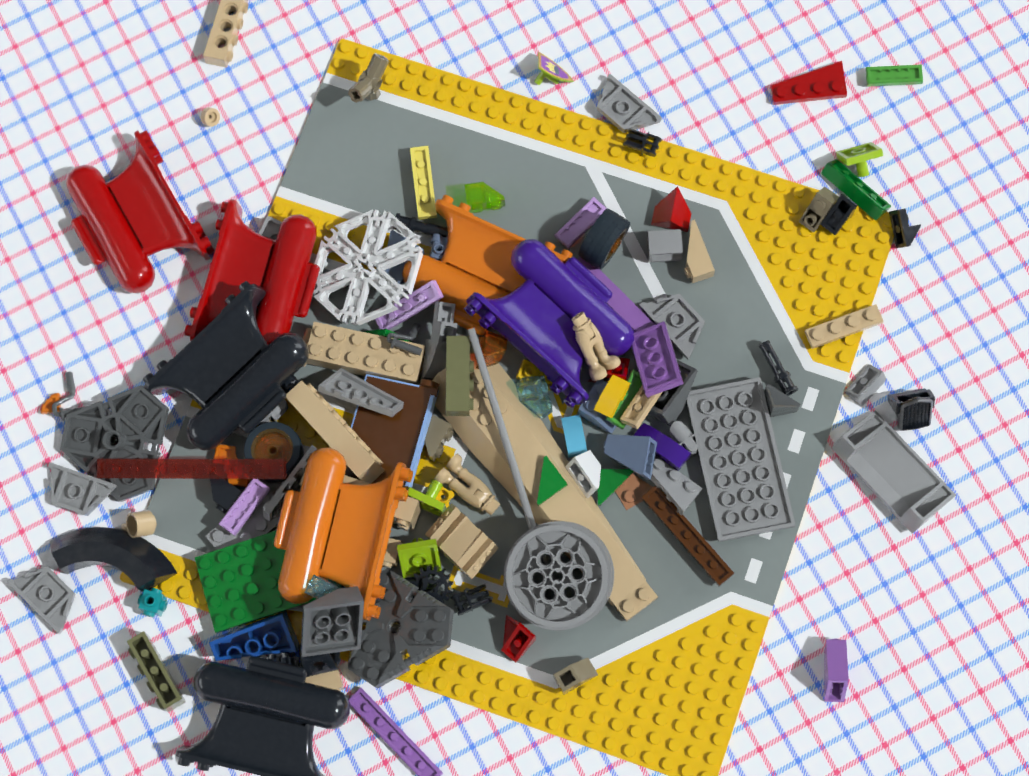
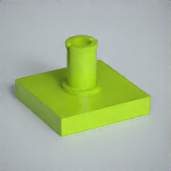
M869 142L837 151L836 156L839 161L847 166L856 164L858 177H865L870 174L867 160L882 157L883 150L874 143Z
M432 479L425 494L409 487L408 497L419 500L422 509L439 517L446 510L445 504L436 500L443 486L440 482Z
M414 538L411 543L397 545L403 578L415 577L414 574L416 572L420 573L419 569L421 567L427 570L426 568L429 564L432 569L439 565L438 570H442L436 539L423 540L418 538V542H416V538Z

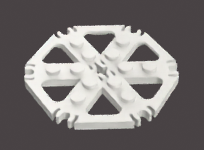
M370 210L335 225L334 227L338 229V232L331 228L330 231L333 233V236L331 238L324 236V239L328 242L327 244L321 240L314 263L320 267V271L315 285L317 288L313 293L315 296L313 297L342 323L348 324L349 319L352 318L351 323L353 325H362L398 310L394 305L395 303L402 307V304L399 302L400 298L405 297L409 299L405 291L412 295L423 257V249L420 246L415 248V246L421 243L416 234L390 212L388 213L384 210L383 215L380 217L381 213L378 210ZM368 224L360 250L348 239L347 234L352 229ZM390 227H396L405 235V240L382 249L387 230ZM331 252H335L348 263L323 274L327 256ZM406 261L412 262L407 282L404 284L397 283L384 271ZM361 262H362L364 265L366 264V265L369 267V269L371 270V272H369L368 270L364 269V268H363V265L361 264ZM350 285L342 310H339L329 301V295L336 290ZM372 285L387 299V303L382 308L365 313L364 308Z

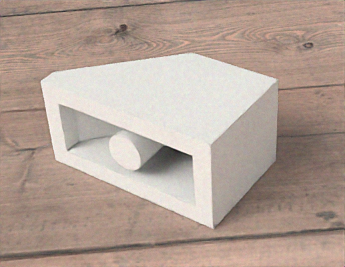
M591 450L575 456L565 466L586 498H589L599 488L601 465Z

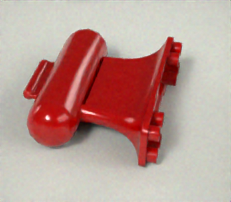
M138 130L134 132L136 140L134 158L123 172L106 183L97 168L85 164L76 166L69 172L66 178L67 190L81 214L72 219L71 225L92 263L100 265L107 261L120 286L125 291L136 294L148 290L155 279V270L148 256L162 250L178 247L191 249L207 261L211 259L209 255L215 252L199 221L191 224L170 190L158 167L164 161L147 130L141 133Z
M236 200L223 201L221 212L225 214L223 219H217L215 228L220 230L219 239L198 307H192L190 310V318H194L193 324L186 325L184 334L185 336H190V341H192L227 306L226 298L232 294L237 296L241 292L239 286L243 282L248 281L250 284H256L266 291V295L257 306L256 321L262 336L269 345L277 336L283 333H290L294 316L305 318L308 314L320 267L317 264L309 263L317 237V228L315 223L301 214L290 215L281 223L277 239H271L254 232L243 222V211Z

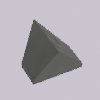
M770 384L766 385L764 394L770 417L795 413L799 410L800 403Z

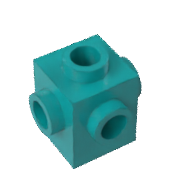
M151 588V590L144 589L143 594L139 595L137 602L138 608L143 612V615L152 618L155 615L162 617L168 604L167 597L162 594L163 591ZM151 598L154 599L152 604H150Z

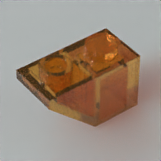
M486 330L483 337L480 336L478 340L486 366L489 367L499 364L507 349V339Z

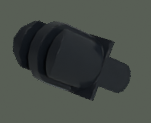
M629 128L623 146L642 152L641 155L646 154L655 157V151L659 149L658 144L662 139L649 134V131L646 134Z
M486 584L451 596V599L455 601L454 607L458 609V616L492 602L491 598L483 599L489 596L488 590L482 591L486 588ZM465 595L466 600L461 601L459 597ZM468 603L470 607L464 609L463 605Z

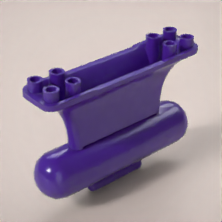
M536 239L523 240L512 251L511 264L515 271L526 281L510 294L497 299H488L474 292L466 300L467 305L464 310L471 316L477 313L481 317L478 322L483 328L488 329L491 326L504 336L553 383L549 387L550 390L557 395L560 392L564 393L567 396L564 399L565 404L573 408L575 404L581 405L586 402L589 395L580 383L579 375L584 355L576 341L572 318L578 313L584 312L586 317L591 319V322L600 332L604 347L609 356L625 354L634 342V331L630 324L607 304L612 297L611 290L576 258L571 257L564 264L542 242Z

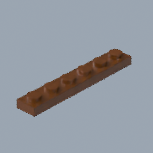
M655 485L642 496V500L719 587L734 575L731 568L683 514L680 515L678 513V508L668 501L665 493L660 488H657Z

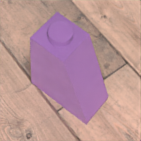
M837 638L826 639L824 649V702H844L849 682L847 641Z

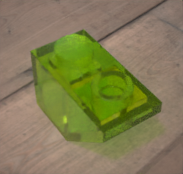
M486 183L464 184L467 205L471 207L469 212L479 213L485 209L498 210L505 206L504 196Z

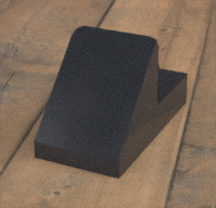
M841 194L821 222V225L832 234L837 235L846 221L853 216L857 204L844 194Z
M906 208L889 211L896 248L909 247L921 224L909 226Z

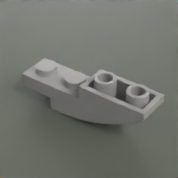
M435 301L431 340L426 339L422 377L433 379L446 368V336H456L458 324L453 323L455 304Z

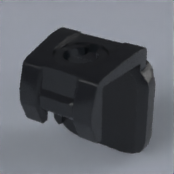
M301 643L299 645L300 665L307 670L306 677L338 670V664L341 660L340 652L301 657Z

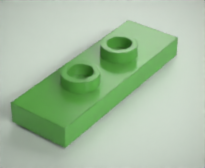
M922 64L866 67L865 69L867 87L923 84Z
M634 369L626 380L631 384L624 400L620 401L613 418L608 416L606 418L607 421L620 429H624L626 425L621 422V416L642 386L640 374Z

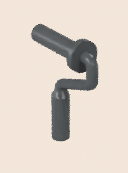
M419 323L413 324L409 336L389 333L386 340L388 343H391L390 348L393 349L395 346L413 354L421 355L422 348L398 340L415 339L420 329Z
M71 371L65 373L70 395L52 405L53 415L61 417V421L65 420L67 414L84 408L63 410V407H60V412H57V406L75 396L76 388L73 372Z

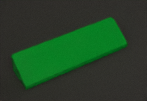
M838 159L828 162L822 170L821 174L874 220L879 219L891 208L887 201Z

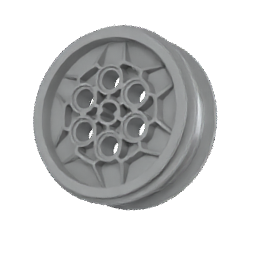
M567 521L547 522L529 529L514 543L505 562L504 584L511 604L524 619L544 629L568 630L588 622L606 605L613 589L614 566L611 555L603 541L588 528ZM565 551L571 555L569 563H565L561 559V555ZM544 554H549L551 557L549 565H545L541 561ZM575 568H580L583 571L581 579H576L573 576ZM555 571L562 572V580L554 579L553 574ZM536 572H540L543 575L541 583H536L533 579ZM568 586L573 587L575 590V595L572 598L567 597L565 594V589ZM549 588L555 592V597L552 600L545 596V591Z

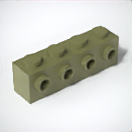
M446 336V416H470V410L474 408V399L470 398V391H474V380H470V372H474V361H470V354H474L469 336Z
M143 631L127 641L130 647L128 651L133 659H137L139 663L137 668L142 676L145 675L148 682L146 684L148 688L157 695L158 699H156V702L160 709L170 712L184 704L186 701L150 636Z

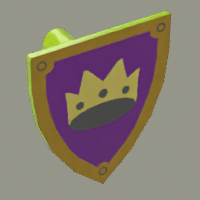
M538 52V69L541 72L534 80L536 84L540 85L545 78L555 84H558L559 81L574 82L569 74L557 63Z

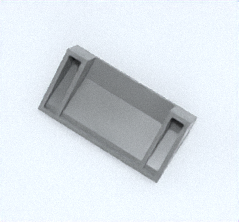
M876 410L843 434L831 447L912 534L956 496Z

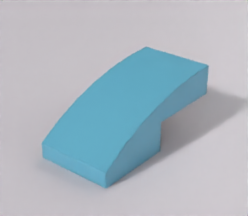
M580 415L561 418L568 457H575L586 452L587 447Z

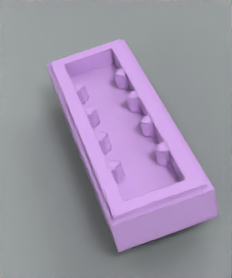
M593 197L554 237L569 249L594 225L607 208Z
M254 477L219 522V525L236 536L271 489Z

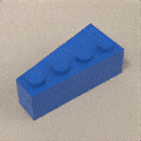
M286 611L214 637L209 642L216 661L285 652L291 653L299 650V642Z

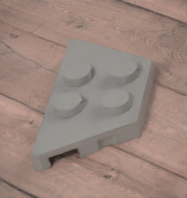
M608 75L597 106V111L623 133H627L629 128L637 130L661 122L662 117L613 75Z
M681 294L672 295L669 298H659L648 303H640L639 307L654 324L665 322L671 343L687 360L690 359L705 324L702 317Z
M49 462V468L51 469V504L89 516L117 486Z
M48 566L38 569L36 572L24 574L20 578L7 581L58 634L62 633L76 594Z

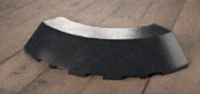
M107 527L84 528L60 535L49 541L52 556L59 569L66 574L81 568L91 567V565H102L124 572L141 592H144V589L150 590L177 574L172 563L158 548L142 537H130L127 531Z

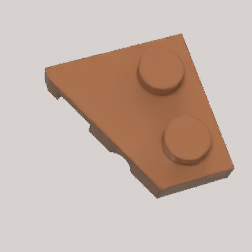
M631 474L615 492L625 509L628 510L642 502V496L652 489L653 486Z

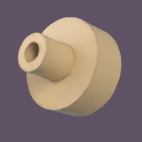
M207 107L201 112V121L204 125L213 127L218 124L220 113L217 109Z

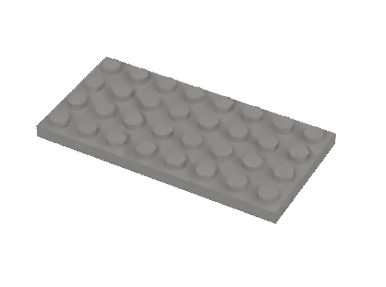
M761 377L690 391L686 403L693 434L695 433V442L698 445L697 452L718 542L795 527V520Z

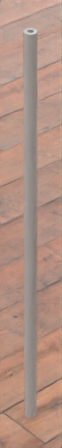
M475 328L467 330L526 521L529 529L536 526L480 343ZM544 554L541 561L543 564L548 565L546 555Z

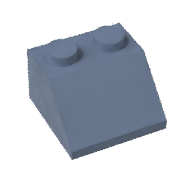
M601 379L596 381L588 394L589 398L580 406L579 415L612 434L617 426L607 421V416L594 410L601 393L608 383Z

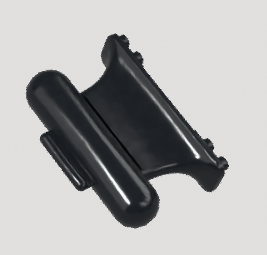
M248 281L243 282L239 286L241 292L237 296L232 294L226 298L227 306L221 310V313L173 359H170L168 362L162 360L156 366L159 371L155 375L149 373L143 378L144 388L154 395H162L169 389L178 390L191 397L200 405L202 409L187 424L186 435L191 444L203 451L218 447L238 427L244 433L251 432L286 398V393L281 386L309 358V348L305 340L292 332L277 336L268 345L256 321V309L266 295V291L256 284H250Z
M256 656L249 658L247 669L219 662H206L196 671L194 689L200 698L221 704L212 728L199 743L191 746H181L176 750L175 756L179 757L177 764L189 766L190 763L195 761L198 762L197 769L202 771H209V767L218 765L260 776H324L319 771L314 760L312 744L314 726L325 729L341 727L347 721L350 714L349 700L339 690L306 683L307 670L303 667Z

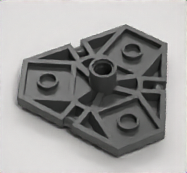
M142 385L107 398L108 402L103 403L99 401L66 415L60 450L86 473H92L95 478L117 485L110 494L119 502L154 490L161 454L159 447L163 444L169 408ZM111 409L112 414L108 415L107 410ZM117 436L118 443L114 446L113 440ZM148 443H152L151 451L147 450ZM99 463L102 464L100 469L97 468Z
M388 568L381 571L380 586L385 587L386 590L384 598L375 604L381 607L379 619L371 617L370 621L363 620L362 626L366 625V629L362 630L361 649L351 650L348 660V669L377 689L411 670L410 665L415 664L418 666L449 648L451 645L454 614L453 609L423 590L419 591L417 586ZM409 653V657L405 658L404 655Z

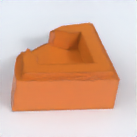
M60 393L51 395L41 407L42 415L53 414L52 405L61 400ZM61 405L57 406V412H60L59 408Z

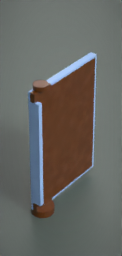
M366 374L364 381L404 402L403 409L393 417L358 405L356 407L351 428L383 462L381 467L385 470L371 484L388 478L394 471L397 463L402 462L406 465V468H411V471H413L411 482L404 481L403 487L408 490L413 485L440 384L431 380L421 379L420 385ZM346 465L345 475L360 480Z

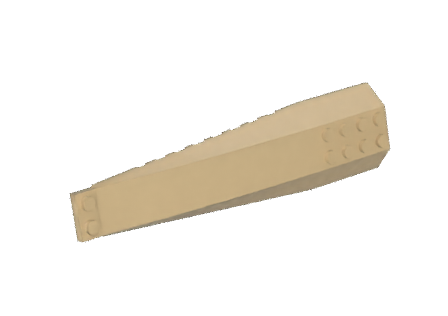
M482 346L481 350L536 524L540 525L554 521L577 523L594 532L603 541L611 555L614 566V584L608 602L616 607L626 622L658 599V596L646 582V578L592 496L589 498L585 497L565 466L569 461L533 406L486 346ZM470 354V361H474V372H470V380H474V391H470V398L474 399V408L470 410V416H446V368L439 372L432 380L440 384L435 406L446 421L452 425L453 430L470 452L522 507L475 354ZM547 455L568 485L538 506L537 498L543 460ZM565 551L564 553L567 555V557H568V558L570 559V561H571V555H570V553H568V552Z

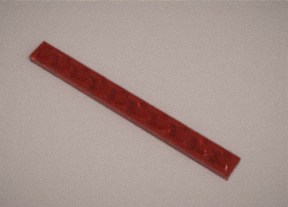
M97 459V478L286 479L287 460Z

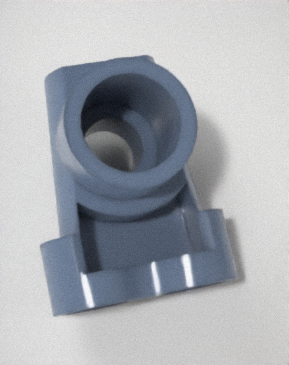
M437 233L433 234L430 241L432 244L430 257L441 261L448 237H443Z

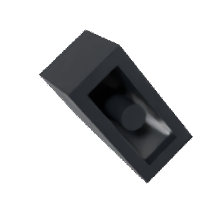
M211 471L209 476L213 501L217 505L216 509L226 514L242 494V491Z

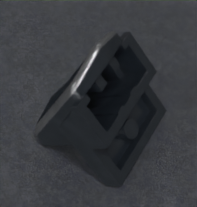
M924 388L888 395V402L896 414L897 427L900 431L916 430L931 425L935 396L930 389L926 390Z

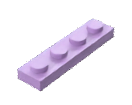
M432 280L412 292V295L409 294V299L404 297L399 300L402 307L395 303L394 305L398 310L376 318L375 320L379 328L390 330L432 305L435 301L442 299L444 296L436 280Z

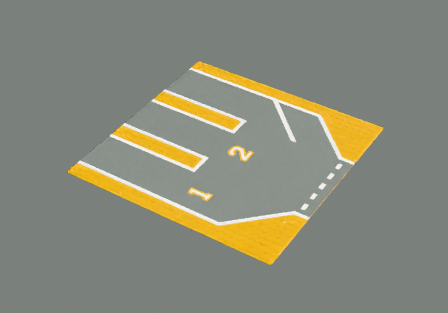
M341 39L268 216L281 222L290 215L301 214L310 218L315 223L317 237L309 263H315L321 240L326 244L328 243L324 236L328 238L333 236V233L330 231L331 228L338 232V229L334 227L335 225L370 210H378L381 213L380 217L385 210L394 216L400 213L401 216L416 217L419 220L410 148L428 146L435 203L437 199H442L443 195H448L454 199L453 205L459 207L460 203L463 202L471 207L469 212L473 213L474 216L526 240L536 239L543 244L546 241L551 242L556 246L554 251L560 254L565 249L573 254L572 257L576 259L580 257L578 252L590 229L569 249L562 245L554 235L593 197L606 208L626 218L630 222V227L615 254L606 266L600 270L640 310L639 304L642 302L648 303L659 298H669L672 295L681 294L705 321L690 359L687 360L672 344L676 359L698 371L690 391L761 377L763 390H765L767 384H770L782 392L778 383H775V375L759 348V345L767 340L770 341L785 371L790 372V378L794 386L798 387V390L789 397L801 404L799 410L795 413L770 417L795 520V527L718 542L698 452L695 456H690L679 470L680 473L703 488L683 515L734 572V575L720 587L644 501L626 510L618 495L614 492L601 506H598L646 578V582L658 596V599L627 622L616 607L612 606L608 601L594 618L568 630H548L538 627L524 619L516 611L505 589L504 567L508 553L514 543L529 530L523 508L470 452L455 431L450 441L445 442L443 446L444 451L440 458H436L435 462L431 461L424 442L412 485L413 489L425 494L431 480H434L436 475L445 468L460 483L469 487L463 480L457 477L458 475L446 467L450 459L458 453L462 457L461 465L463 469L466 468L468 472L478 477L489 488L491 493L496 496L495 500L501 505L490 516L486 511L482 512L481 509L464 501L454 490L448 487V484H443L444 488L454 492V498H451L449 505L452 503L461 513L466 515L478 529L483 531L498 546V550L473 579L469 578L463 571H460L439 551L441 567L446 569L444 574H451L448 581L454 582L453 585L449 586V588L453 589V592L447 593L450 599H443L444 604L454 610L451 645L418 666L415 664L410 665L411 670L397 677V680L667 776H718L863 331L811 349L805 330L872 306L894 239L889 212H885L879 219L874 220L857 205L853 216L846 221L837 235L832 234L822 225L813 233L799 223V220L816 193L820 190L663 140L658 144L659 149L655 151V157L646 154L641 155L642 152L623 146L628 132L623 133L613 124L356 42ZM374 53L386 57L389 63L381 78L382 84L379 88L381 95L379 98L372 101L365 98L362 102L359 101L357 103L352 101L348 95L349 89L358 82L360 75L367 69ZM678 186L692 213L688 232L681 231L682 260L649 262L648 231L674 230L651 225L654 207ZM438 213L437 218L419 220L448 228L446 220ZM695 220L715 272L714 277L692 284L691 279H687L684 268L686 267L691 221ZM368 224L352 229L347 234L348 239L360 250ZM390 227L387 230L382 249L388 247L391 230L404 237L405 235L398 229L395 230L393 227ZM414 232L421 241L417 245L424 249L425 255L430 256L432 236ZM331 252L327 256L323 274L348 263L335 252ZM361 262L363 268L371 272L369 267ZM350 285L336 290L329 295V301L339 310H342ZM372 285L365 304V313L382 308L387 303V299ZM312 296L307 316L305 318L294 316L290 332L298 334L303 338L306 328L312 329L314 322L361 332L378 330L380 328L375 319L362 325L357 324L356 326L351 323L352 318L349 319L348 324L342 323ZM435 303L390 329V331L409 336L413 324L419 323V332L416 338L411 341L412 343L426 346V339L431 340ZM457 325L456 336H469L467 329ZM489 326L484 335L477 334L480 347L486 346L527 398L570 462L574 457H568L561 418L579 415L581 405L575 404L571 408L564 402V399L567 397L564 393L560 392L557 395L552 391L517 379L516 375L522 360L531 361L497 330ZM632 346L625 354L617 356L630 359L627 378L633 369L635 371L638 370ZM769 353V356L771 357V359H772L774 365L776 366V363H775L773 357H772L771 354ZM584 358L579 376L581 386L589 394L595 383L587 382L590 379L589 365H587ZM306 364L294 376L299 382L302 380L306 385L310 383L318 391L319 384L338 370ZM353 374L362 380L365 379V376ZM421 374L420 382L421 379L433 380L432 378H424ZM319 392L351 427L357 405ZM285 398L288 409L277 422L291 427L297 433L303 444L304 455L312 445L317 449L331 448L299 411ZM192 399L147 509L156 518V529L153 535L142 536V538L158 548L177 571L176 575L154 588L163 591L162 594L169 599L209 612L195 557L217 550L206 538V535L219 525V522L226 514L216 509L217 505L213 501L209 474L213 471L227 482L228 474L223 467L213 463L216 448L206 451L197 449L190 443L186 435L188 422L202 409ZM685 402L682 412L674 422L681 421L693 434L687 403ZM434 406L432 414L446 421L436 406ZM648 413L642 424L646 423L671 438L669 434L671 426L657 420ZM581 417L587 451L591 450L600 463L601 469H628L604 453L603 445L609 433ZM625 425L624 429L616 427L612 435L633 436L638 429L629 425ZM238 427L221 445L235 446L238 460L243 465L248 466L244 457V445L250 432L244 433ZM269 436L258 445L255 452L256 460L265 469H279L285 466L291 459L293 454L292 444L284 436ZM251 471L250 482L255 477L263 484L268 486L271 489L270 491L273 495H275L277 489L285 482H267L258 478ZM633 472L635 476L639 477L653 487L655 486L652 480H647L639 474ZM235 486L237 489H239V490L242 491V492H243V491L245 490V488H246V487ZM596 490L591 496L598 505V490ZM421 509L414 530L408 529V531L397 528V524L393 523L389 538L400 540L403 544L411 543L414 538H416V542H418V538L429 540L425 534L439 516ZM563 552L561 555L562 561L569 563L570 559ZM545 554L549 565L551 557L549 554ZM399 560L397 567L392 566L390 570L403 578ZM575 568L573 576L576 579H581L583 573L578 568ZM555 571L553 577L555 580H562L563 574L562 572ZM121 572L120 580L135 586L133 581L124 572ZM536 572L533 576L534 581L541 583L543 575L540 572ZM431 574L433 577L439 578L438 575ZM408 577V578H404V579H406L407 581L411 582L412 579H417V578H415V577ZM421 578L420 584H419L420 589L423 587L422 578ZM438 582L436 584H429L425 590L434 589ZM444 584L441 585V589H440V590L442 591V594H443L444 589H445ZM486 584V588L482 591L488 590L489 596L483 599L491 598L492 602L458 616V609L454 607L455 601L451 599V596ZM568 586L565 589L567 597L572 598L575 595L573 587ZM547 589L545 596L552 600L555 597V592H549ZM465 595L459 597L461 601L466 600ZM468 603L463 605L464 609L470 607ZM286 610L300 645L303 612ZM506 615L520 622L536 636V641L516 663L501 651L504 641ZM259 619V620H256V621H253V622H250V623H247V624H244V625L246 626V625L252 624V623H254V622L260 621V620H262V619ZM363 625L362 630H365L366 625ZM350 651L340 652L341 660L348 662ZM409 653L404 655L405 658L409 657ZM589 658L598 675L563 695L553 674L575 662Z

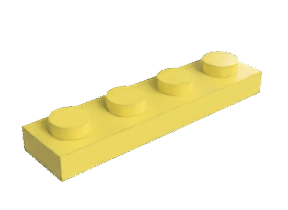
M429 147L410 148L418 219L437 218Z

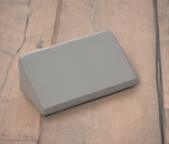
M868 364L844 392L859 405L864 406L886 381L884 372Z

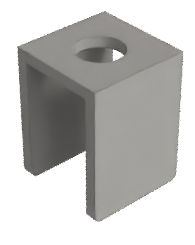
M680 229L648 231L649 262L682 260L681 253L683 252Z

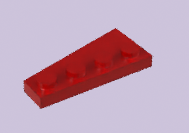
M842 61L771 85L773 105L847 97Z

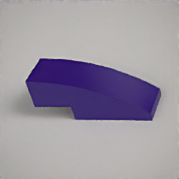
M643 423L633 435L647 436L657 442L655 455L677 471L681 469L691 455L688 450L646 423Z

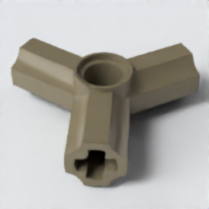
M374 53L367 69L360 75L358 82L349 89L348 95L352 101L357 103L359 101L362 102L365 98L370 101L379 98L381 95L379 89L382 84L381 78L389 63L386 57Z

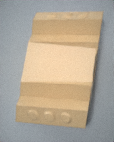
M452 503L425 534L429 540L436 539L438 550L471 579L475 577L498 550V546Z

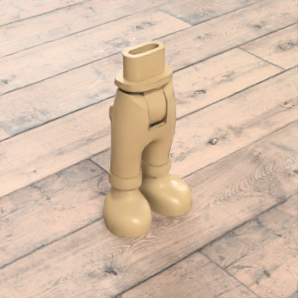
M580 312L572 318L573 330L576 333V341L584 355L585 362L589 365V376L593 381H598L607 376L606 370L617 368L621 361L619 357L607 354L608 352L604 347L600 332L591 322V319L586 317L584 312Z
M458 453L455 454L446 467L458 475L457 477L463 480L469 487L460 483L445 468L436 475L434 480L441 484H448V487L454 490L468 504L481 509L482 512L486 511L491 516L501 504L495 500L496 496L491 493L489 488L478 477L468 472L466 468L463 469L461 465L462 457Z

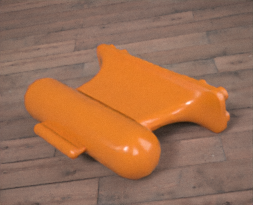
M443 195L442 199H437L435 207L436 212L447 222L448 238L441 261L428 255H423L413 290L416 291L430 281L436 280L444 296L438 302L455 304L453 323H458L457 325L467 330L475 328L476 334L484 335L487 329L479 324L478 321L481 317L477 313L471 316L464 310L467 305L466 300L474 292L488 299L501 298L516 290L526 281L515 271L511 264L512 251L517 244L526 239L474 216L473 213L469 212L471 207L463 202L460 203L459 207L453 205L454 199L448 195ZM546 241L544 244L564 264L573 256L570 251L565 249L562 250L561 254L555 252L556 246L551 242ZM411 261L405 263L402 271L404 283L407 282L412 265Z
M320 448L315 450L308 459L300 492L288 490L285 494L274 539L275 548L286 550L278 581V590L286 601L293 604H303L314 597L320 577L335 581L346 588L358 586L364 600L363 620L370 621L371 617L379 619L381 607L376 606L375 602L376 598H384L386 590L385 587L380 586V575L399 500L406 502L409 490L403 487L404 481L411 482L413 471H411V468H406L404 463L398 462L392 474L380 482L365 485L343 483L346 471L344 456L335 449Z

